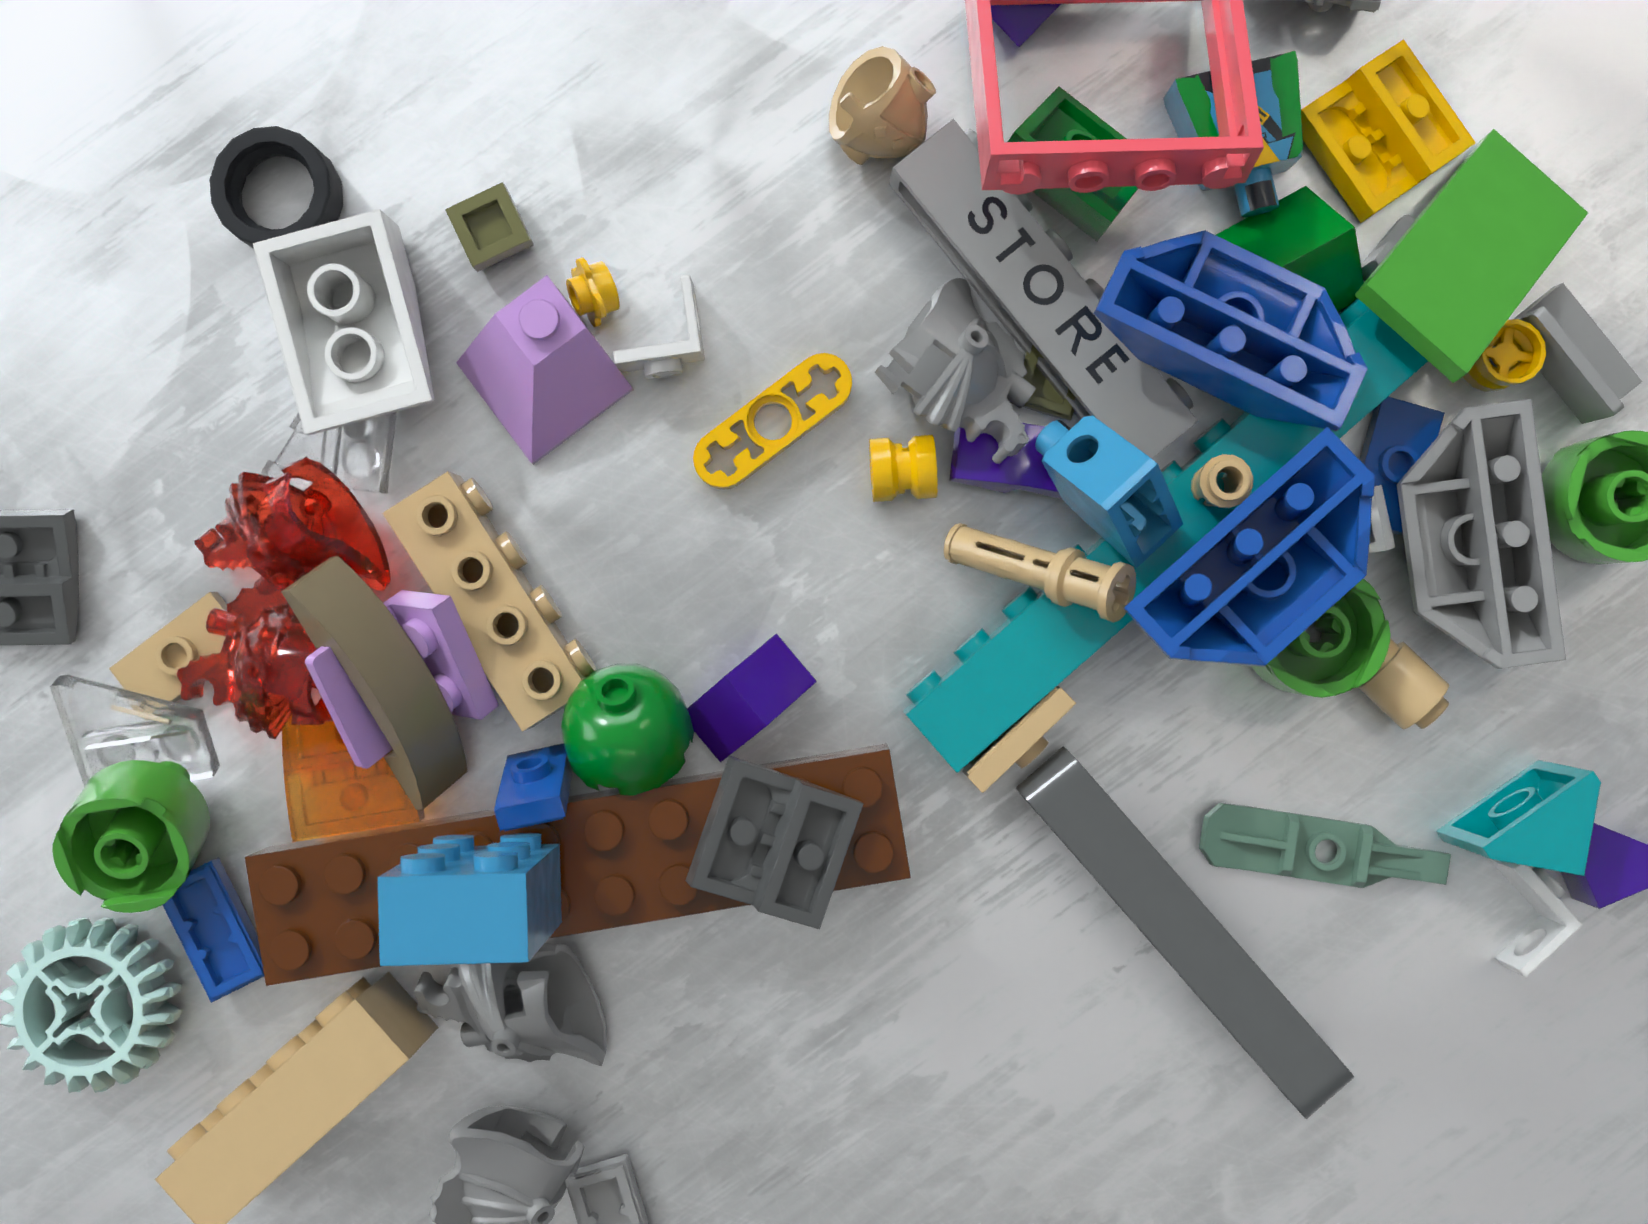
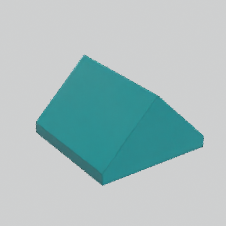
M1537 760L1436 830L1443 842L1489 859L1584 876L1601 781L1594 771Z

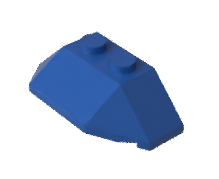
M1206 230L1164 240L1143 248L1140 246L1125 250L1121 254L1093 313L1138 360L1256 417L1323 429L1328 427L1330 430L1337 431L1342 427L1368 369L1360 353L1355 352L1348 331L1324 287Z
M1326 427L1123 609L1169 659L1264 667L1367 575L1372 497L1374 496L1375 475Z

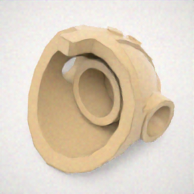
M881 46L868 50L853 61L838 83L829 111V132L845 154L859 165H863L870 157L888 159L907 156L925 142L928 119L926 102L936 94V89L922 71L916 67H911L895 49Z

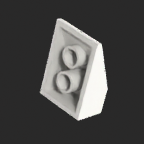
M378 209L253 243L305 435H313L434 402L416 287L400 228L383 211Z

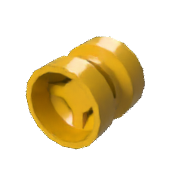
M1519 319L1507 320L1469 372L1463 376L1464 380L1473 388L1489 392L1499 391L1533 378L1542 368L1546 357L1545 341L1541 333L1528 322ZM1489 358H1491L1493 363L1497 365V368L1491 364Z
M933 435L913 436L905 448H902V443L895 444L889 438L869 439L873 502L893 501L898 494H905L907 489H910L911 494L917 499L937 498V460Z

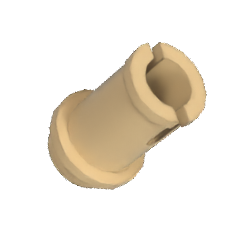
M1222 454L1211 458L1194 474L1191 480V491L1196 500L1205 498L1206 500L1203 505L1208 507L1231 508L1237 506L1249 497L1253 488V475L1250 467L1243 459L1235 455ZM1221 472L1225 473L1222 477L1225 484L1224 491L1219 489L1216 482L1217 474Z

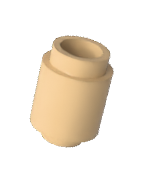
M1391 638L1387 655L1377 673L1368 682L1358 687L1402 729L1409 728L1413 724H1416L1420 729L1426 728L1449 705V702L1443 697L1449 688V684L1406 643L1400 642L1396 644Z

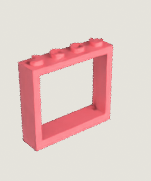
M965 0L982 190H1003L1009 194L1020 195L1033 192L1036 189L1070 188L1075 192L1089 193L1104 187L1136 186L1141 190L1156 191L1171 185L1203 184L1210 189H1222L1237 183L1246 182L1264 145L1243 0ZM1201 1L1219 137L1004 142L991 5Z

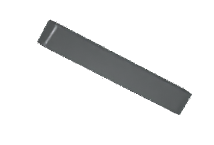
M1064 746L1016 787V790L1305 1119L1309 1118L1354 1078L1344 1063Z

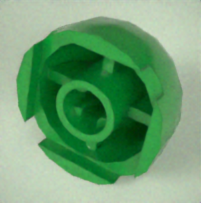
M614 664L598 669L580 681L565 705L561 723L562 739L573 772L590 788L600 791L598 785L606 788H618L620 795H637L659 788L678 774L686 762L684 753L688 749L690 741L693 743L694 736L691 718L679 689L662 673L640 664Z

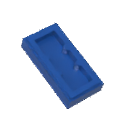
M1388 396L1373 410L1359 460L1375 475L1374 486L1382 485L1392 533L1403 535L1397 484L1438 437L1445 412Z
M564 743L507 755L494 807L500 831H509L566 817L573 770Z
M220 858L213 859L191 870L182 886L175 892L174 896L163 904V907L212 1003L264 977L257 932Z

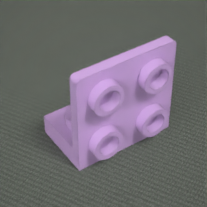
M401 590L383 603L403 628L426 663L452 715L482 720L499 706L450 595ZM321 646L307 656L305 659L306 667L354 764L357 767L370 768L393 750L332 649Z

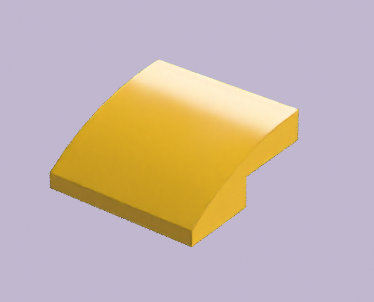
M1404 39L1359 68L1347 80L1301 109L1303 141L1360 223L1367 220L1476 143Z

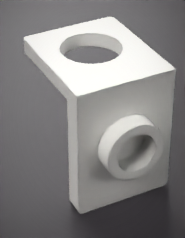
M690 275L680 276L689 340L613 351L614 363L621 372L644 369L646 378H662L683 373L682 364L705 360L695 288Z
M1491 859L1490 861L1540 914L1536 920L1495 957L1501 965L1527 977L1583 924L1560 900L1566 894L1565 890L1544 869L1538 867L1531 869L1527 865ZM1545 936L1535 949L1522 955L1531 943Z

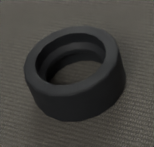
M279 126L252 128L231 139L216 157L209 179L211 204L222 225L253 249V243L337 221L343 208L342 181L331 160L300 133ZM283 155L298 160L307 168L313 180L314 193L309 208L297 222L283 229H269L256 224L248 217L242 205V190L247 176L259 163L273 156Z

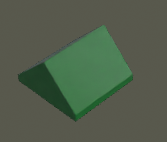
M1058 86L1014 131L1008 142L1113 140L1127 138ZM1136 186L1104 187L1089 193L1075 192L1070 188L1036 189L1033 193L1098 242L1139 188Z
M1307 186L1278 200V208L1247 217L1216 234L1218 237L1324 287L1337 312L1348 307L1358 299L1355 293L1364 284L1355 227Z

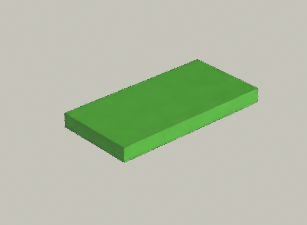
M1493 129L1480 140L1355 293V296L1454 383L1469 372L1587 216L1588 212Z

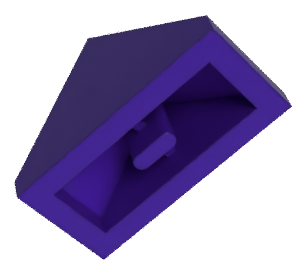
M776 633L687 708L693 731L721 763L768 726L817 681Z
M1594 823L1584 876L1561 872L1571 898L1601 909L1648 889V845Z

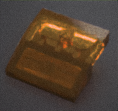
M326 705L282 712L283 773L292 842L416 823L425 818L424 809H415L384 757L367 769L357 767L354 764Z

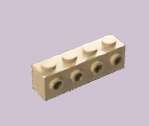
M447 471L382 514L432 592L452 597L484 673L523 732L535 727L563 709L580 681L595 672L596 667L581 643L577 639L568 643L557 627L555 621L561 618L562 615L547 590L542 585L533 589L520 568L528 562L514 538L507 531L499 535L486 514L493 510V506L480 485L473 478L464 481L461 476Z

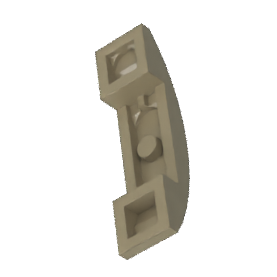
M339 556L330 557L281 591L315 648L323 646L332 649L393 748L391 752L384 756L385 761L415 809L423 810L468 772L464 749L455 721L426 663L394 616L371 588Z

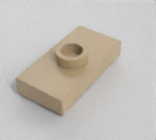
M209 592L110 667L109 670L147 719L159 716L255 643V641L219 593Z
M1056 686L970 761L962 772L984 793L1014 763L1020 768H1024L1031 763L1049 743L1043 735L1077 703L1061 687Z

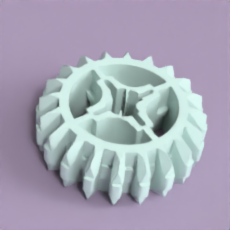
M82 917L69 922L67 928L61 925L52 927L44 932L42 941L36 940L27 944L21 951L25 961L22 960L13 964L6 972L16 985L4 989L0 995L1 1000L14 1006V1011L2 1017L0 1025L16 1027L18 1036L10 1041L7 1049L19 1050L25 1047L30 1054L22 1070L32 1071L43 1065L46 1067L44 1085H55L66 1078L69 1093L80 1092L88 1087L89 1084L96 1093L108 1090L115 1085V1081L119 1084H127L139 1076L140 1068L148 1069L154 1065L161 1056L157 1048H164L172 1042L175 1036L166 1024H171L179 1019L183 1011L167 1002V999L180 993L182 984L176 982H165L163 976L164 973L173 967L174 960L163 959L156 962L151 956L157 950L159 940L151 938L138 945L136 943L138 925L128 924L117 931L114 918L104 917L95 921L92 925L89 918ZM82 956L97 959L113 969L104 975L96 974L86 965L79 968L70 957ZM104 988V990L94 999L95 1004L92 1006L90 1010L91 1014L80 1020V1018L90 1008L88 1005L92 1002L94 998L92 994ZM128 989L132 997L133 1011L127 1001ZM52 1002L54 1003V1006H55V1011H56L55 1014H54V1011H53ZM78 1034L87 1035L98 1045L105 1042L113 1050L91 1049L77 1043L72 1038Z

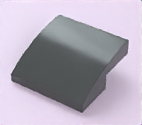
M74 509L0 510V645L72 644L76 641L79 609V562Z
M729 755L685 881L690 887L751 904L758 912L820 930L863 803L813 783Z

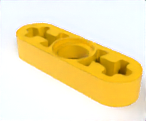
M828 353L815 354L805 359L700 439L693 454L694 467L699 477L706 484L716 489H731L740 485L844 406L849 399L852 388V376L848 366L839 357ZM818 368L824 375L834 370L840 377L834 385L837 395L830 400L823 393L814 396L805 404L806 408L815 414L805 421L802 420L797 404L782 392L793 385L799 397L812 386L810 373ZM777 404L783 406L791 415V428L780 439H766L755 429V417L758 411L766 405ZM744 423L750 440L757 447L764 450V452L756 459H752L747 447L733 459L734 465L737 468L734 474L727 477L721 470L710 474L706 468L713 460L708 452L709 449L716 444H719L724 450L732 448L741 441V438L732 430L739 424Z

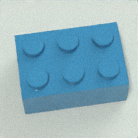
M538 833L500 836V843H493L487 846H474L473 835H445L434 837L433 844L417 847V854L401 856L399 865L378 877L380 966L529 962L562 923L560 844H541V834Z

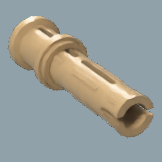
M962 523L955 524L950 529L944 542V557L950 563L965 565L997 575L1003 579H1009L1044 590L1047 598L1056 605L1067 607L1075 603L1097 610L1100 618L1113 623L1119 621L1126 614L1123 608L1133 600L1135 594L1136 572L1133 566L1123 562L1114 563L1112 566L1092 561L1086 558L1083 551L1072 547L1054 553L1020 543L1013 539L973 529Z

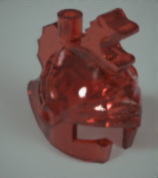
M307 456L286 465L281 470L284 474L276 478L250 472L240 473L238 475L239 483H231L229 487L230 497L225 499L227 516L216 524L215 529L209 528L194 542L203 554L205 565L209 568L218 567L224 570L228 567L233 571L237 567L244 569L249 566L261 575L254 583L255 593L259 598L267 602L273 601L278 596L284 602H287L281 591L334 556H339L372 589L384 591L391 581L390 568L384 546L373 522L350 489L331 470L320 462L309 459ZM291 478H300L313 483L303 491L291 485L290 480Z
M263 580L253 588H241L236 599L227 604V610L214 608L210 611L206 621L207 632L224 636L225 640L221 652L200 656L197 660H190L186 667L178 669L177 677L182 684L181 698L188 701L202 698L204 695L203 686L208 680L214 688V705L219 706L233 703L235 708L234 715L239 722L247 721L251 731L255 733L266 731L268 737L272 739L277 738L291 715V725H322L324 721H333L322 697L316 706L311 697L312 688L317 689L306 667L305 659L319 648H315L281 591L290 586L289 582L275 584L268 580Z

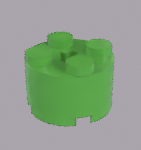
M1622 431L1582 440L1557 451L1542 473L1550 542L1568 557L1589 564L1629 563L1648 560V432Z
M1362 579L1314 622V628L1322 633L1318 642H1309L1310 635L1304 631L1264 667H1251L1268 684L1294 694L1324 698L1358 688L1377 673L1385 660L1390 644L1389 621L1385 620L1383 609L1378 601L1381 600L1373 586L1365 579Z
M129 760L109 765L90 778L60 824L52 847L53 859L58 873L67 886L81 896L85 890L93 896L104 900L101 905L103 908L122 913L143 912L157 908L174 896L175 892L185 882L208 838L210 813L207 803L199 789L190 781L187 769L173 761L156 763L145 760Z

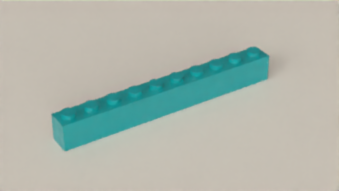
M1356 299L1339 315L1348 331L1355 352L1360 353L1368 369L1342 427L1337 431L1331 430L1339 439L1428 362L1427 359L1359 299ZM1245 411L1231 425H1228L1221 418L1193 442L1200 452L1184 466L1180 467L1173 460L1161 469L1184 524L1139 567H1134L1136 572V588L1133 599L1237 507H1208L1203 505L1206 500L1205 498H1200L1199 500L1194 498L1191 491V480L1194 474L1211 458L1227 454L1243 459L1250 467L1253 475L1251 495L1324 429L1256 417ZM1224 472L1218 473L1216 477L1217 486L1221 491H1224L1225 486L1222 479L1225 474ZM1102 537L1086 551L1079 544L1073 547L1083 551L1086 558L1109 566L1118 562L1131 565ZM1029 586L1001 610L1008 619L993 633L988 635L981 628L953 652L960 661L946 674L940 677L935 670H932L905 694L912 703L903 712L955 772L958 773L1133 619L1126 613L1119 621L1113 623L1100 618L1097 610L1075 603L1067 607L1056 605L1047 598L1044 590L1036 593Z

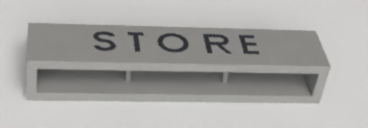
M952 119L893 167L889 185L1024 352L1030 354L1032 345L1040 352L1044 358L1039 357L1036 366L1062 399L1066 398L1072 405L1074 413L1079 420L1093 415L1152 459L1198 422L1190 412V409L1193 408V402L1185 389L1173 378L1165 380L1156 368L1138 360L1093 314L1104 289L1091 278L1084 281L1069 262L1073 259V255L1062 237L1053 229L1044 231L1029 213L1033 207L1027 194L1016 195L1006 193L1003 190H982L978 141L975 131L969 129L964 132L958 123ZM1068 388L1076 397L1075 400L1066 396Z

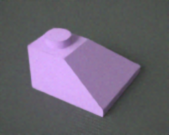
M547 275L494 314L456 362L533 465L634 390Z

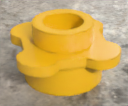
M581 257L576 259L577 267L571 269L572 278L566 280L567 291L576 313L579 316L587 314L592 326L597 327L601 325V318L606 317L607 313L619 309V296L613 277L605 263L599 261L588 265L585 258Z

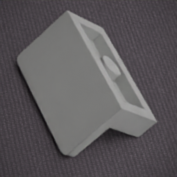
M1564 283L1552 287L1514 318L1532 324L1541 333L1545 341L1546 357L1540 372L1582 424L1616 415L1624 408V404L1620 399L1642 382Z

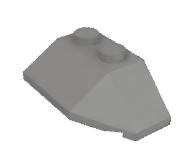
M1527 399L1463 408L1397 484L1413 611L1497 669L1566 660L1532 400Z

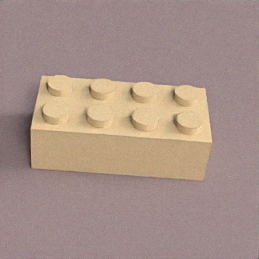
M387 972L373 985L365 977H362L315 1017L316 1020L265 1062L266 1064L252 1077L245 1080L220 1102L216 1109L203 1121L196 1124L171 1146L167 1152L175 1161L155 1179L156 1182L194 1224H227L405 1064L439 1027L427 1014L420 1013L417 1010V1002L390 972Z

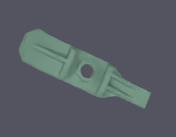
M1218 803L1204 815L1199 849L1208 863L1215 867L1262 872L1358 888H1365L1391 877L1446 885L1451 854L1446 852L1396 845L1376 828L1367 824L1228 803ZM1323 840H1332L1337 847L1335 858L1328 863L1319 862L1315 854L1317 845Z

